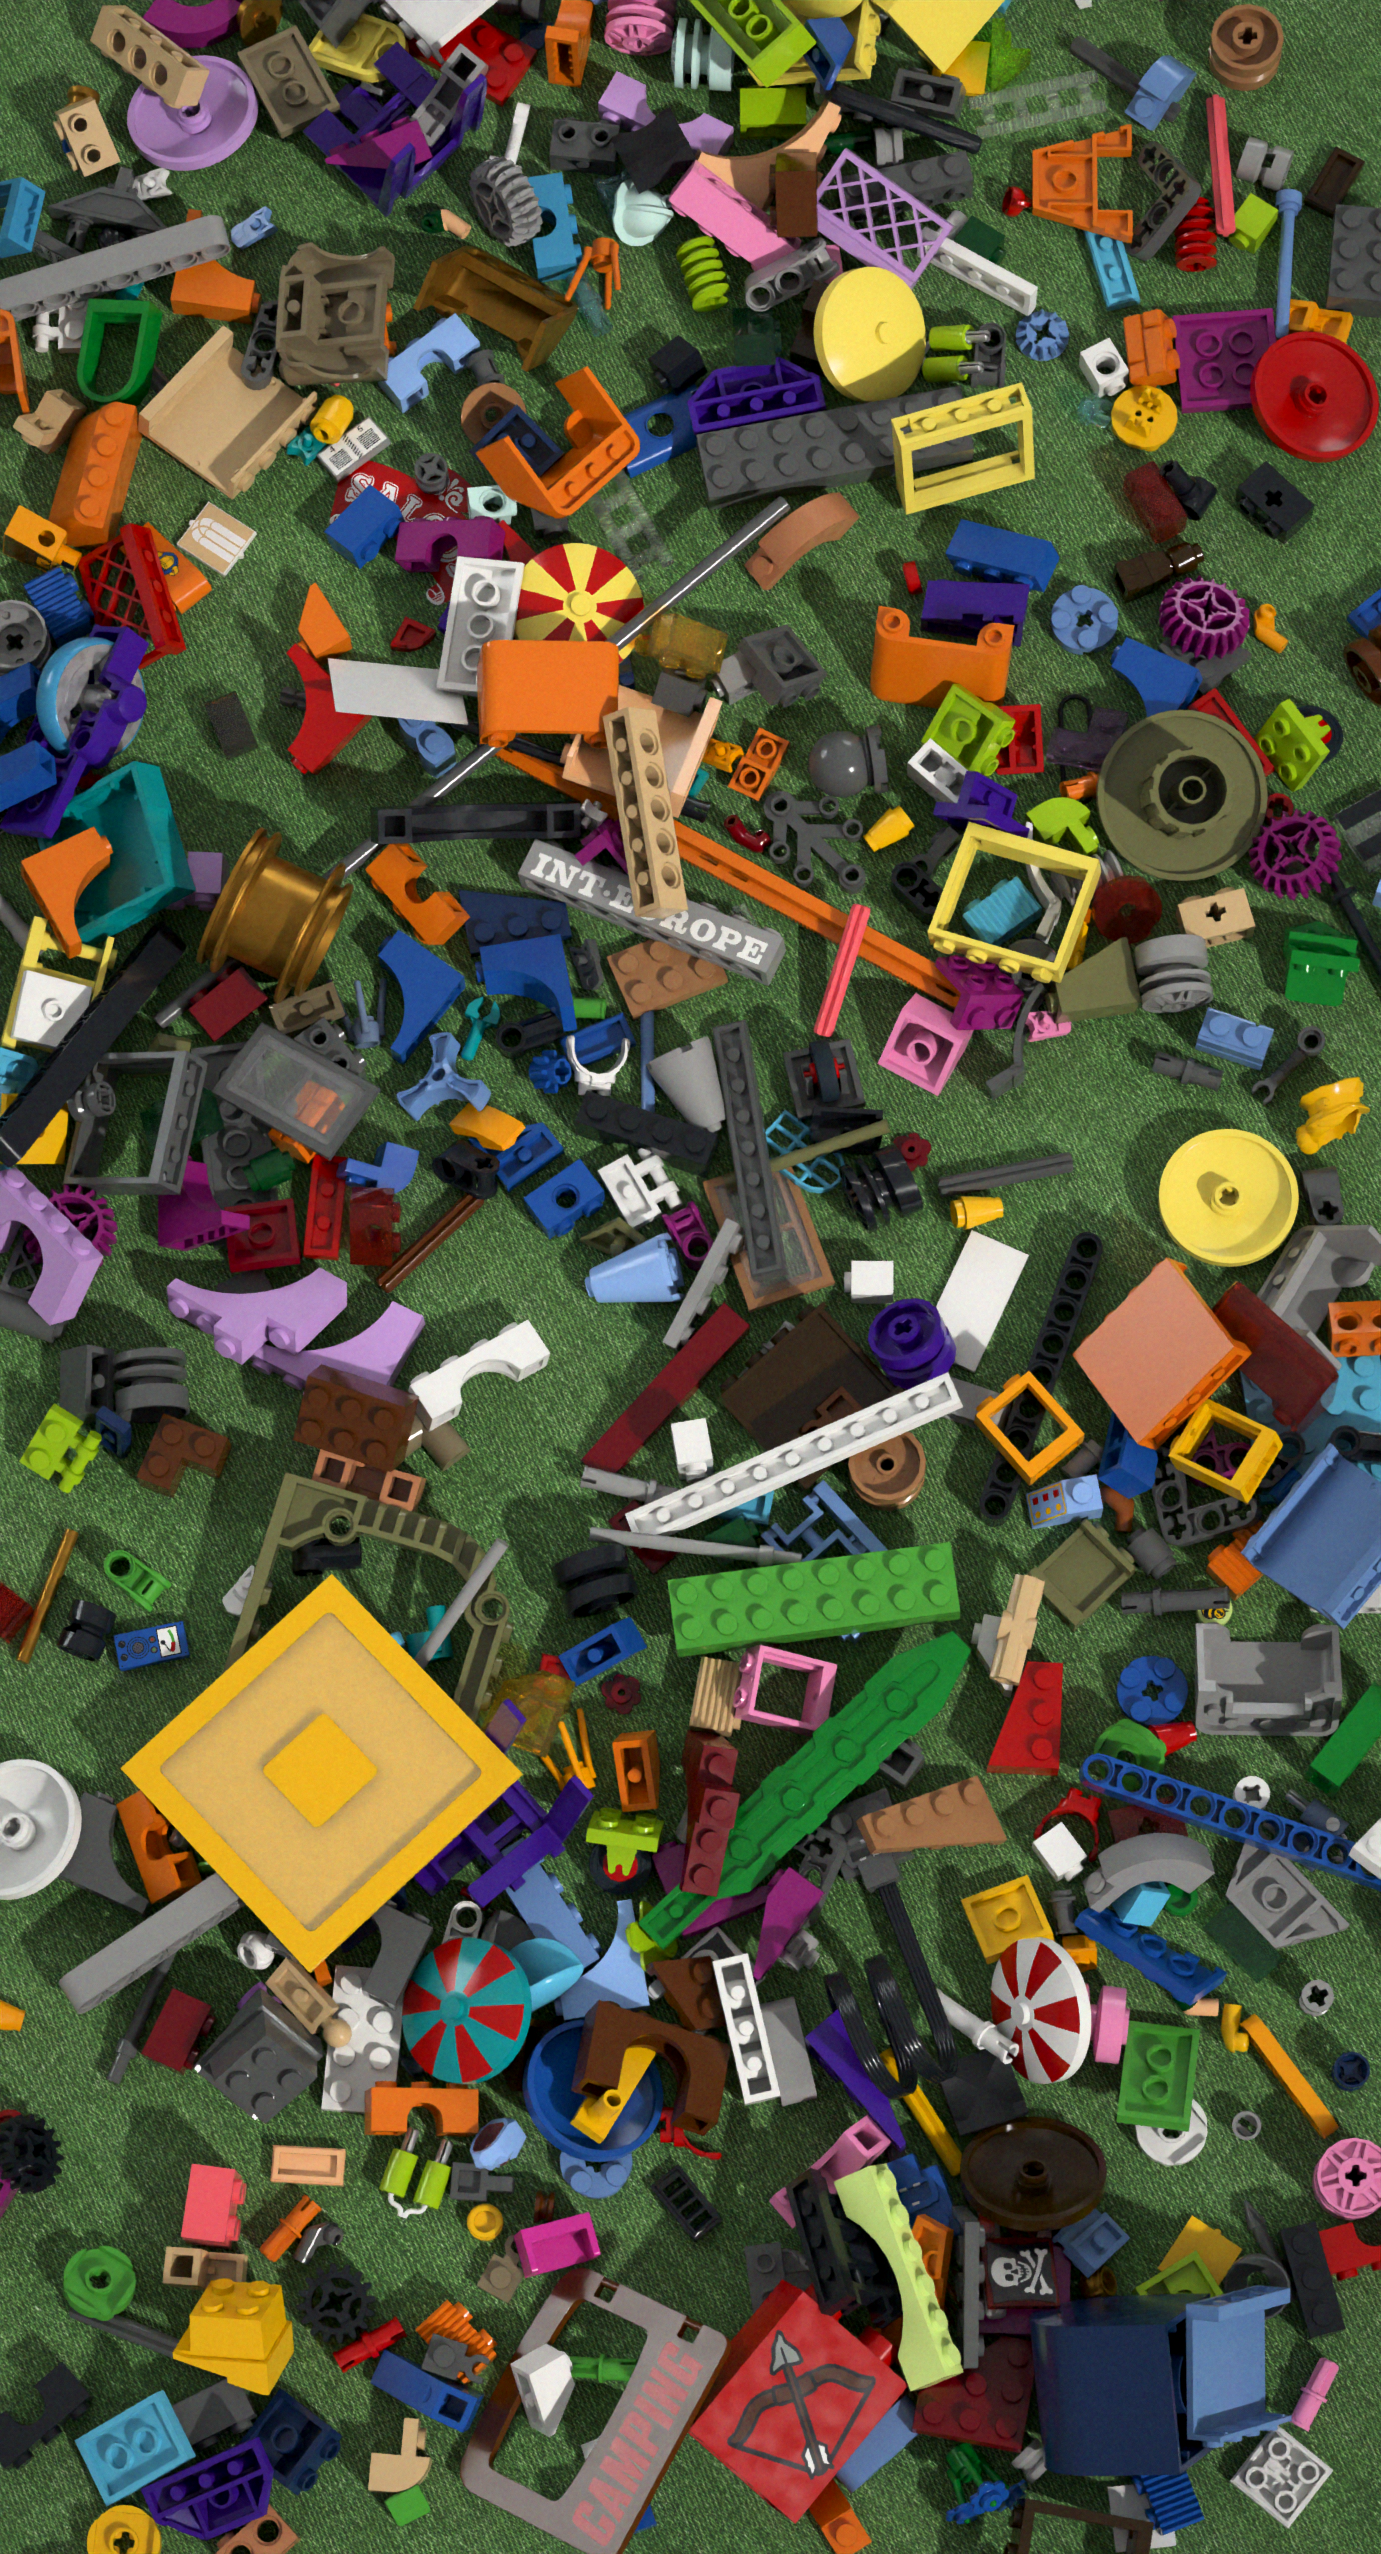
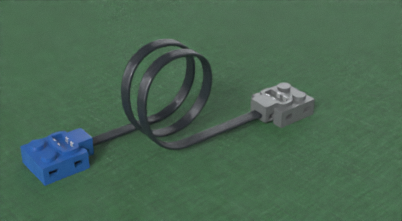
M884 1788L832 1809L827 1814L828 1818L823 1824L840 1833L846 1841L847 1851L840 1866L845 1881L851 1884L863 1879L866 1889L870 1893L879 1892L931 2029L937 2049L939 2066L932 2059L919 2038L896 1980L883 1954L865 1959L864 1968L874 2002L895 2058L899 2083L890 2074L881 2060L843 1971L837 1970L823 1977L832 2012L834 2013L838 2009L850 2042L868 2077L883 2095L889 2099L898 2100L914 2093L918 2083L917 2071L923 2078L934 2084L953 2078L958 2070V2055L949 2021L896 1883L904 1880L898 1864L915 1858L913 1850L870 1854L856 1823L864 1815L895 1805L890 1791ZM890 2143L884 2151L888 2160L887 2166L896 2179V2190L901 2204L909 2214L911 2231L917 2215L926 2214L953 2229V2238L960 2236V2223L957 2219H952V2206H955L941 2167L936 2164L922 2170L915 2154L906 2155L905 2150L899 2152Z

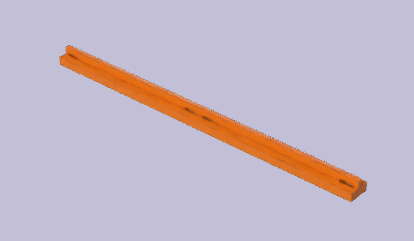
M520 734L517 736L519 738L532 742L531 740L521 736ZM503 747L494 755L497 759L500 758L501 761L504 760L508 765L515 766V769L518 768L519 771L526 772V775L529 774L530 777L537 778V781L540 780L541 783L548 784V787L555 788L559 793H563V795L581 803V805L586 799L590 800L592 804L594 801L600 802L603 805L600 811L608 814L607 819L610 817L614 822L619 819L616 796L562 778L564 768ZM674 820L680 860L683 859L684 862L691 863V866L694 865L695 868L702 869V872H706V874L717 878V880L728 884V886L739 890V892H743V894L754 898V900L761 902V904H765V906L772 908V910H776L780 915L783 914L784 917L787 916L791 921L794 920L795 923L802 924V927H806V929L817 933V935L824 937V939L840 945L849 915ZM866 925L857 954L858 958L861 957L862 960L865 959L869 964L872 963L873 966L880 967V970H884V972L891 974V976H895V978L910 984V986L917 988V990H921L925 995L928 994L929 997L936 998V1001L939 1000L940 1003L947 1004L949 1008H956L961 993L935 967L934 962Z

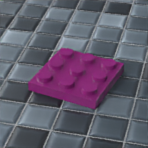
M1273 308L1174 315L1172 319L1177 330V336L1174 338V347L1180 359V368L1177 369L1181 414L1253 408L1250 397L1252 372L1261 355L1276 342Z

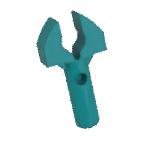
M479 997L468 1004L465 1018L471 1019L472 1027L461 1052V1057L464 1060L472 1061L486 1029L490 1027L498 1029L501 1016L496 1001L492 1005L491 1013L482 1020H480L479 1011L484 1003L483 997Z

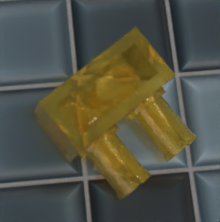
M676 613L655 615L651 635L643 634L638 636L634 647L638 655L643 654V657L651 656L659 659L661 666L673 669L680 667L686 670L685 674L687 676L704 679L707 674L720 673L728 634Z

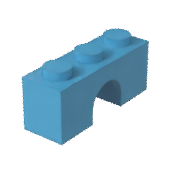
M562 172L528 177V182L531 187H534L535 196L539 198L538 206L542 209L540 214L542 221L549 222L555 227L547 236L532 238L538 281L547 282L573 278L577 265L582 260L580 244H573L572 234H578L575 214L568 213L567 204H573L571 185L564 184Z

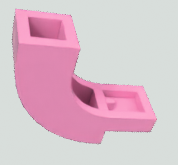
M867 2114L843 2132L835 2144L810 2168L819 2170L822 2177L826 2179L829 2192L837 2195L834 2181L867 2166H871L892 2141ZM784 2187L774 2194L769 2202L793 2229L796 2227L787 2191Z

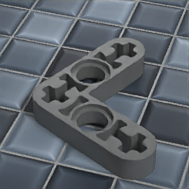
M1151 141L1142 148L1138 157V163L1163 193L1133 229L1132 243H1126L1127 252L1141 261H1147L1156 254L1195 205L1201 194L1199 182L1168 148L1156 141ZM1155 157H1156L1158 160H1160V162H1159L1157 165H1156V162H1155V160H1154ZM1174 168L1172 176L1165 182L1168 172ZM1168 211L1164 222L1159 225L1160 218Z
M278 300L265 302L259 309L241 365L242 381L251 390H262L270 384L280 355L276 350L275 339L277 317L275 321H269V318H272L274 313L277 314ZM264 339L271 340L275 344L268 351H261L256 345ZM258 360L261 362L262 373H259L257 377H252L251 373L256 371Z
M1162 1446L1156 1450L1157 1463L1162 1462V1455L1169 1458V1448ZM1171 1460L1170 1463L1166 1464V1472L1164 1469L1156 1466V1479L1152 1486V1493L1161 1531L1168 1543L1179 1547H1187L1250 1528L1260 1521L1262 1506L1254 1497H1251L1248 1504L1231 1496L1193 1508L1185 1473L1177 1470ZM1167 1476H1170V1477H1173V1478L1175 1477L1176 1479H1175V1480H1167ZM1171 1487H1176L1180 1493L1179 1501L1174 1506H1168L1164 1501L1165 1492ZM1242 1503L1251 1506V1511L1246 1513L1247 1519L1239 1515L1229 1517L1227 1512L1240 1511L1243 1508ZM1211 1511H1216L1220 1516L1219 1526L1214 1530H1208L1204 1525L1205 1516ZM1184 1512L1183 1514H1177V1518L1168 1516L1169 1513ZM1178 1522L1181 1525H1185L1187 1529L1182 1532V1538L1173 1534V1531L1178 1529Z
M823 1823L811 1835L807 1834L804 1840L799 1841L793 1847L805 1854L798 1872L808 1879L811 1871H818L821 1876L819 1888L826 1892L800 1928L811 1927L817 1921L847 1851L844 1837ZM816 1840L830 1841L829 1846L833 1848L832 1854H827L828 1849L821 1844H814Z

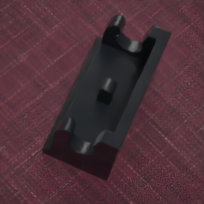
M814 1106L809 1117V1146L883 1120V1110ZM882 1135L832 1153L872 1155L873 1151L879 1149Z

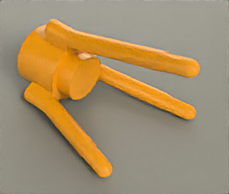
M582 1708L577 1709V1718L584 1764L583 1761L578 1762L569 1733L563 1721L558 1722V1727L571 1763L570 1766L563 1768L564 1776L539 1743L534 1744V1749L556 1779L560 1791L563 1790L569 1779L574 1775L581 1780L588 1790L596 1787L593 1779L597 1778L592 1765L586 1721Z

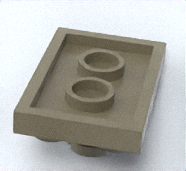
M297 25L237 52L238 60L249 77L281 139L308 127L326 108L333 115L341 111L335 95Z

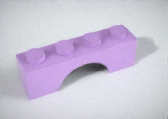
M616 71L598 102L599 118L609 121L614 125H620V128L627 132L639 130L651 123L656 116L651 112L646 103V85ZM705 113L693 121L679 124L694 155L697 149L715 155L726 156L734 142L733 126Z

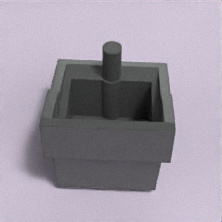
M259 1988L231 2019V2024L196 2062L194 2069L254 2120L259 2118L266 2124L317 2078V2061L323 2057L321 2039L317 2035L311 2034L297 2018L264 1990Z

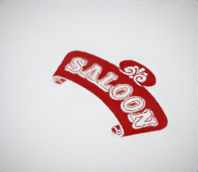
M368 460L338 483L329 522L332 524L369 485H372L399 506L405 522H413L415 518L443 521L445 517L468 520L461 512L468 513L467 488L472 486L462 476L448 468L449 482L447 487L438 494H427L419 489L416 479L391 467ZM435 475V476H431V477L429 478V480H430L431 478H435V477L438 478V476H436V475ZM458 546L449 548L443 554L439 572H430L437 581V584L427 590L426 596L435 605H441L451 599Z

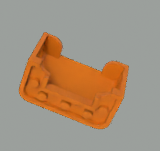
M878 607L870 675V689L876 698L888 702L939 709L952 684H961L982 701L992 702L996 706H1003L1012 654L1014 625L1002 623L985 625L979 632L977 645L974 646L909 636L910 620L906 613L896 608Z
M493 640L484 643L481 647L477 665L479 744H488L495 748L505 747L508 745V742L514 740L516 733L583 734L584 741L590 744L592 748H608L603 716L618 711V646L604 641Z

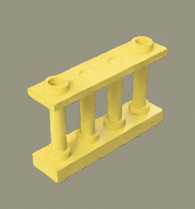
M34 916L29 928L0 1047L14 1051L15 1047L21 1048L24 1045L52 1053L53 1049L10 1038L24 971L30 970L92 987L90 1005L102 990L107 968L113 969L118 953L117 949L112 948L114 937H107L103 949L82 943L81 954L77 956L99 962L95 980L84 979L44 968L43 963L37 962L40 950L46 951L49 948L63 953L65 951L57 937L51 935V931L45 930L48 919Z

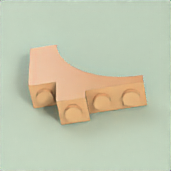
M824 99L816 114L801 131L791 139L768 151L746 156H723L697 149L695 157L698 162L766 212L774 197V194H769L770 164H776L777 153L817 152V163L819 164L827 149V145L824 142L829 132L834 133L841 121L842 115L838 114L841 107ZM817 171V173H818V187H819L820 184L822 183L821 178H822L823 174H822L821 172Z

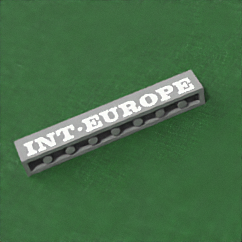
M538 839L534 840L518 872L521 887L555 901L566 903V905L652 940L665 943L672 948L764 985H770L786 952L784 938L776 930L769 927L760 929L750 925V922L742 916L733 914L730 917L720 913L715 906L709 903L701 902L698 904L688 900L687 896L688 910L664 919L635 917L629 876L622 869L614 865L605 867L596 863L593 858L582 866L574 856L575 854L565 851L560 844L547 840L546 843Z

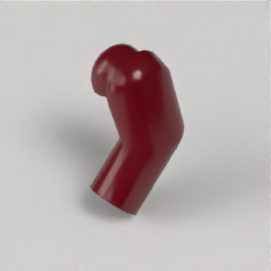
M730 815L725 819V828L735 843L754 853L765 852L764 848L771 845V838L766 832L758 830L755 835H752L737 815Z

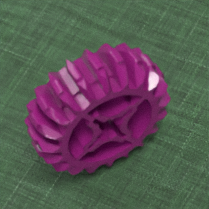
M1199 575L1193 581L1191 578L1186 577L1182 583L1176 581L1172 588L1168 589L1159 607V627L1163 628V637L1171 638V646L1179 645L1182 647V654L1189 651L1194 654L1195 659L1199 655H1204L1208 661L1214 655L1222 659L1226 653L1232 655L1237 647H1240L1244 642L1250 627V610L1245 607V599L1237 598V590L1229 591L1226 588V582L1219 585L1214 582V578L1204 581Z
M1297 808L1292 817L1285 811L1282 812V819L1278 821L1270 817L1271 826L1268 828L1260 826L1262 837H1252V843L1255 848L1249 850V856L1252 859L1249 862L1250 868L1255 873L1254 878L1258 884H1261L1269 894L1274 891L1276 897L1280 899L1287 894L1289 899L1295 901L1298 893H1301L1303 898L1308 899L1309 890L1311 889L1321 893L1319 884L1322 882L1331 884L1332 879L1329 873L1338 872L1339 867L1335 862L1342 860V854L1338 850L1341 847V842L1338 837H1335L1336 831L1333 826L1328 825L1324 817L1320 816L1317 818L1315 813L1310 810L1303 815L1302 811ZM1319 842V852L1315 861H1313L1311 857L1316 850L1315 845ZM1276 848H1278L1279 854L1274 860L1276 864L1271 868L1272 856Z
M65 1184L61 1194H57V1191L51 1188L49 1191L51 1198L48 1200L70 1220L84 1237L92 1234L93 1229L98 1228L97 1234L91 1243L102 1255L111 1256L112 1250L109 1245L116 1244L117 1242L116 1235L113 1232L118 1230L117 1222L112 1220L115 1217L113 1209L106 1208L107 1200L104 1197L96 1200L97 1194L93 1189L84 1195V1189L80 1185H78L75 1192H70L69 1186ZM76 1209L84 1211L85 1213L77 1215L72 1214L71 1212H69V1210ZM25 1225L28 1228L23 1232L24 1240L28 1241L26 1248L28 1253H35L33 1259L38 1265L43 1263L41 1247L34 1233Z

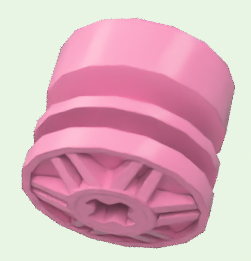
M608 0L609 12L606 15L605 42L611 48L630 55L651 56L668 51L672 46L674 19L672 17L676 14L677 0Z
M1350 2138L1338 2141L1325 2151L1314 2167L1312 2177L1314 2196L1323 2210L1335 2218L1354 2221L1368 2217L1381 2207L1380 2147L1369 2140ZM1352 2169H1356L1357 2175L1363 2176V2180H1360L1356 2187L1352 2186V2180L1345 2178Z

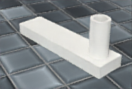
M954 210L946 219L954 225V228L930 263L1029 316L1036 308L1038 287L954 242L953 240L968 221L964 213ZM925 226L922 230L923 241L936 240L943 228L940 226L937 231H934ZM932 245L924 246L926 254ZM917 247V256L921 258L920 249Z

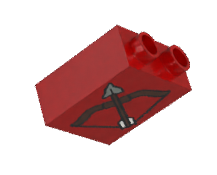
M782 2279L732 2339L730 2354L693 2421L688 2434L773 2509L796 2524L908 2387V2384L890 2369L898 2359L899 2350L869 2325L865 2327L857 2338L854 2337L838 2322L843 2315L841 2310L833 2316L821 2314L813 2282L805 2291H802Z

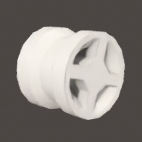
M1257 1776L1243 1778L1238 1782L1233 1792V1800L1262 1810L1265 1809L1270 1799L1268 1784Z

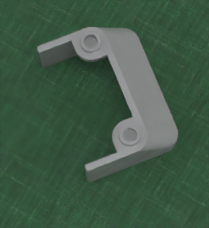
M1308 1225L1296 1231L1241 1321L1240 1332L1252 1344L1300 1370L1339 1371L1342 1364L1315 1334L1327 1315L1328 1303L1335 1302L1342 1288L1365 1284L1369 1280L1373 1268L1381 1266V1235L1372 1225Z

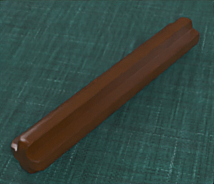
M465 1193L376 1278L377 1285L384 1292L390 1293L484 1204V1200L473 1198L468 1193Z

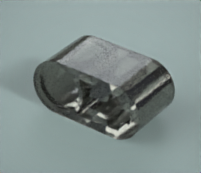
M236 691L204 702L206 712L226 761L258 749L256 739Z

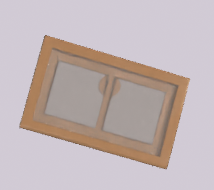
M792 1167L786 1168V1170H788L795 1176ZM779 1171L772 1173L788 1274L754 1282L751 1278L744 1230L741 1234L744 1236L741 1248L736 1255L731 1253L729 1257L749 1313L835 1284L801 1189ZM723 1175L702 1182L719 1231L726 1218L738 1223L743 1228L737 1186L727 1189Z

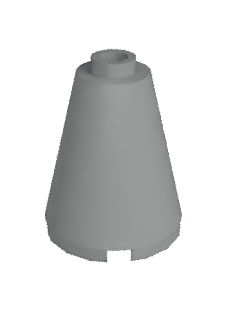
M708 1036L690 1042L691 1046L686 1045L676 1048L646 1064L648 1072L689 1125L712 1133L723 1129L721 1122L726 1120V1113L712 1045Z

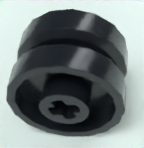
M612 1544L592 1548L565 1558L551 1568L556 1587L567 1590L561 1597L566 1618H585L607 1612L634 1600L639 1595L634 1575L623 1573L630 1565L624 1545Z

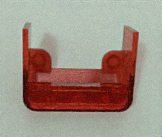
M1235 1281L1211 1310L1231 1337L1245 1343L1252 1352L1238 1369L1272 1399V1406L1275 1409L1272 1414L1275 1419L1285 1427L1290 1425V1431L1301 1435L1333 1403L1339 1375L1335 1368L1254 1293L1242 1283Z

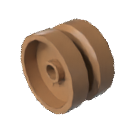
M1245 4L1233 6L1218 17L1214 22L1208 51L1209 67L1217 81L1230 89L1239 91L1256 90L1271 81L1278 70L1284 41L1282 26L1275 15L1263 7Z
M905 1432L849 1457L848 1474L852 1490L862 1503L875 1510L894 1511L905 1508L918 1497L924 1486L926 1458L920 1442L912 1433ZM886 1465L891 1470L885 1471L881 1466Z

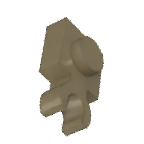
M513 2234L505 2242L506 2254L504 2258L493 2254L476 2285L508 2305L524 2277L523 2269L518 2267L520 2263L519 2255L512 2250V2245L515 2242Z

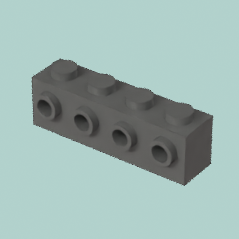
M966 150L876 169L927 207L972 198L974 180ZM864 172L865 179L873 178L868 173ZM859 173L842 177L843 183L860 180ZM879 181L866 183L870 203L887 200L883 184ZM861 184L843 187L847 207L864 204ZM837 188V189H836V197H837V201H838L839 208H841V202H840V197H839V191H838V188ZM891 191L892 199L900 198L897 194ZM906 201L893 203L895 214L913 210L912 205ZM888 204L870 207L872 219L890 215ZM865 208L848 211L850 224L867 220Z

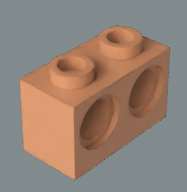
M269 2504L266 2515L248 2522L237 2534L231 2530L216 2544L219 2550L215 2554H232L240 2546L247 2547L251 2554H286L301 2538L275 2508ZM267 2521H274L279 2528L277 2538L271 2542H264L259 2535L260 2527Z

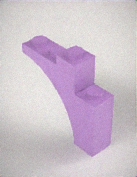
M319 1267L305 1278L282 1288L258 1293L232 1294L201 1289L175 1278L167 1286L168 1310L176 1317L183 1318L196 1325L204 1333L212 1334L214 1336V1349L223 1357L230 1358L243 1365L268 1340L276 1347L285 1349L296 1356L347 1307V1282Z
M392 1301L388 1309L374 1324L348 1341L323 1349L300 1351L296 1356L285 1349L264 1344L250 1357V1360L253 1361L252 1366L258 1371L270 1375L273 1371L284 1377L282 1380L284 1383L297 1390L305 1387L307 1376L321 1364L392 1387L425 1326V1321L422 1315Z

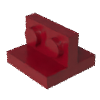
M293 1198L224 1207V1211L250 1216L249 1230L227 1237L231 1273L300 1264L302 1255Z

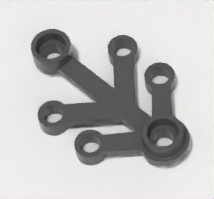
M777 791L770 794L764 802V814L774 824L773 844L769 850L770 859L776 864H784L789 860L790 848L786 843L788 825L797 834V867L793 872V880L797 886L805 888L813 883L814 871L811 868L812 848L839 875L838 884L842 891L848 894L859 893L864 888L866 882L864 870L859 865L848 864L823 839H845L848 842H857L863 835L861 822L856 819H850L844 824H807L799 815H821L825 819L835 818L839 813L838 800L832 796H825L820 801H796L790 793ZM781 802L786 804L787 808L784 811H777L774 806ZM827 803H831L835 806V809L831 812H826L822 807ZM854 826L858 828L859 832L856 835H850L846 831L847 828ZM778 848H782L786 851V854L783 857H777L773 852ZM805 871L809 873L810 877L807 880H800L797 875ZM849 872H855L858 875V879L849 881L846 875Z

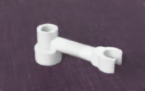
M519 102L516 106L508 145L504 155L507 160L511 159L514 162L515 167L519 166L516 165L530 113V105ZM490 155L489 159L492 160V159H494L496 156Z

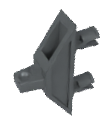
M120 167L115 184L108 183L107 187H100L47 206L51 218L70 222L64 244L72 248L76 241L75 249L82 254L88 229L91 227L102 230L105 228H115L126 235L134 236L133 239L166 229L167 227L137 196L138 189L133 188L135 180L133 169Z

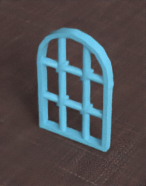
M784 1110L776 1121L766 1129L767 1144L781 1155L791 1152L796 1146L798 1148L808 1146L801 1140L806 1134L809 1135V1127L798 1121L787 1110ZM784 1117L802 1129L798 1136L797 1134L793 1135L779 1124ZM775 1128L793 1141L787 1149L780 1147L768 1137ZM833 1153L838 1159L840 1166L845 1165L841 1153ZM826 1155L817 1157L810 1166H805L803 1163L797 1164L796 1166L804 1171L799 1179L786 1169L779 1171L795 1185L812 1193L831 1191L841 1181L839 1169L824 1158ZM819 1163L820 1165L824 1164L839 1176L831 1185L813 1172ZM807 1177H812L824 1187H813L803 1181Z

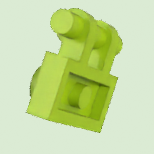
M54 1403L19 1462L48 1481L55 1471L61 1473L63 1478L58 1487L61 1491L70 1493L74 1485L80 1484L85 1475L84 1468L87 1463L94 1460L99 1452L98 1445L102 1440V1436L96 1431H90L87 1437L79 1434L78 1432L84 1421ZM69 1447L75 1449L77 1453L73 1461L64 1457Z

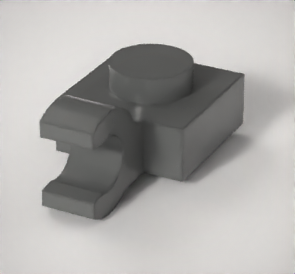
M949 826L947 829L945 827L941 828L932 837L930 842L933 845L927 851L928 854L915 855L910 862L918 866L920 862L925 861L928 866L925 873L930 878L934 877L940 864L946 862L959 847L964 832L954 826Z
M453 2162L450 2189L451 2200L487 2202L488 2192L514 2194L515 2179L513 2177L490 2176V2170L476 2168L474 2163Z

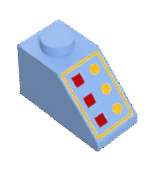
M1097 1474L1061 1480L1025 1495L1032 1529L1083 1521L1085 1518L1087 1520L1101 1518L1103 1512Z

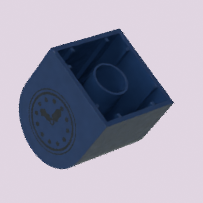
M1210 2293L1088 2298L1048 2306L1033 2312L1029 2316L1044 2467L1047 2470L1075 2476L1180 2475L1214 2449L1202 2446L1199 2440L1187 2439L1186 2304L1210 2298Z

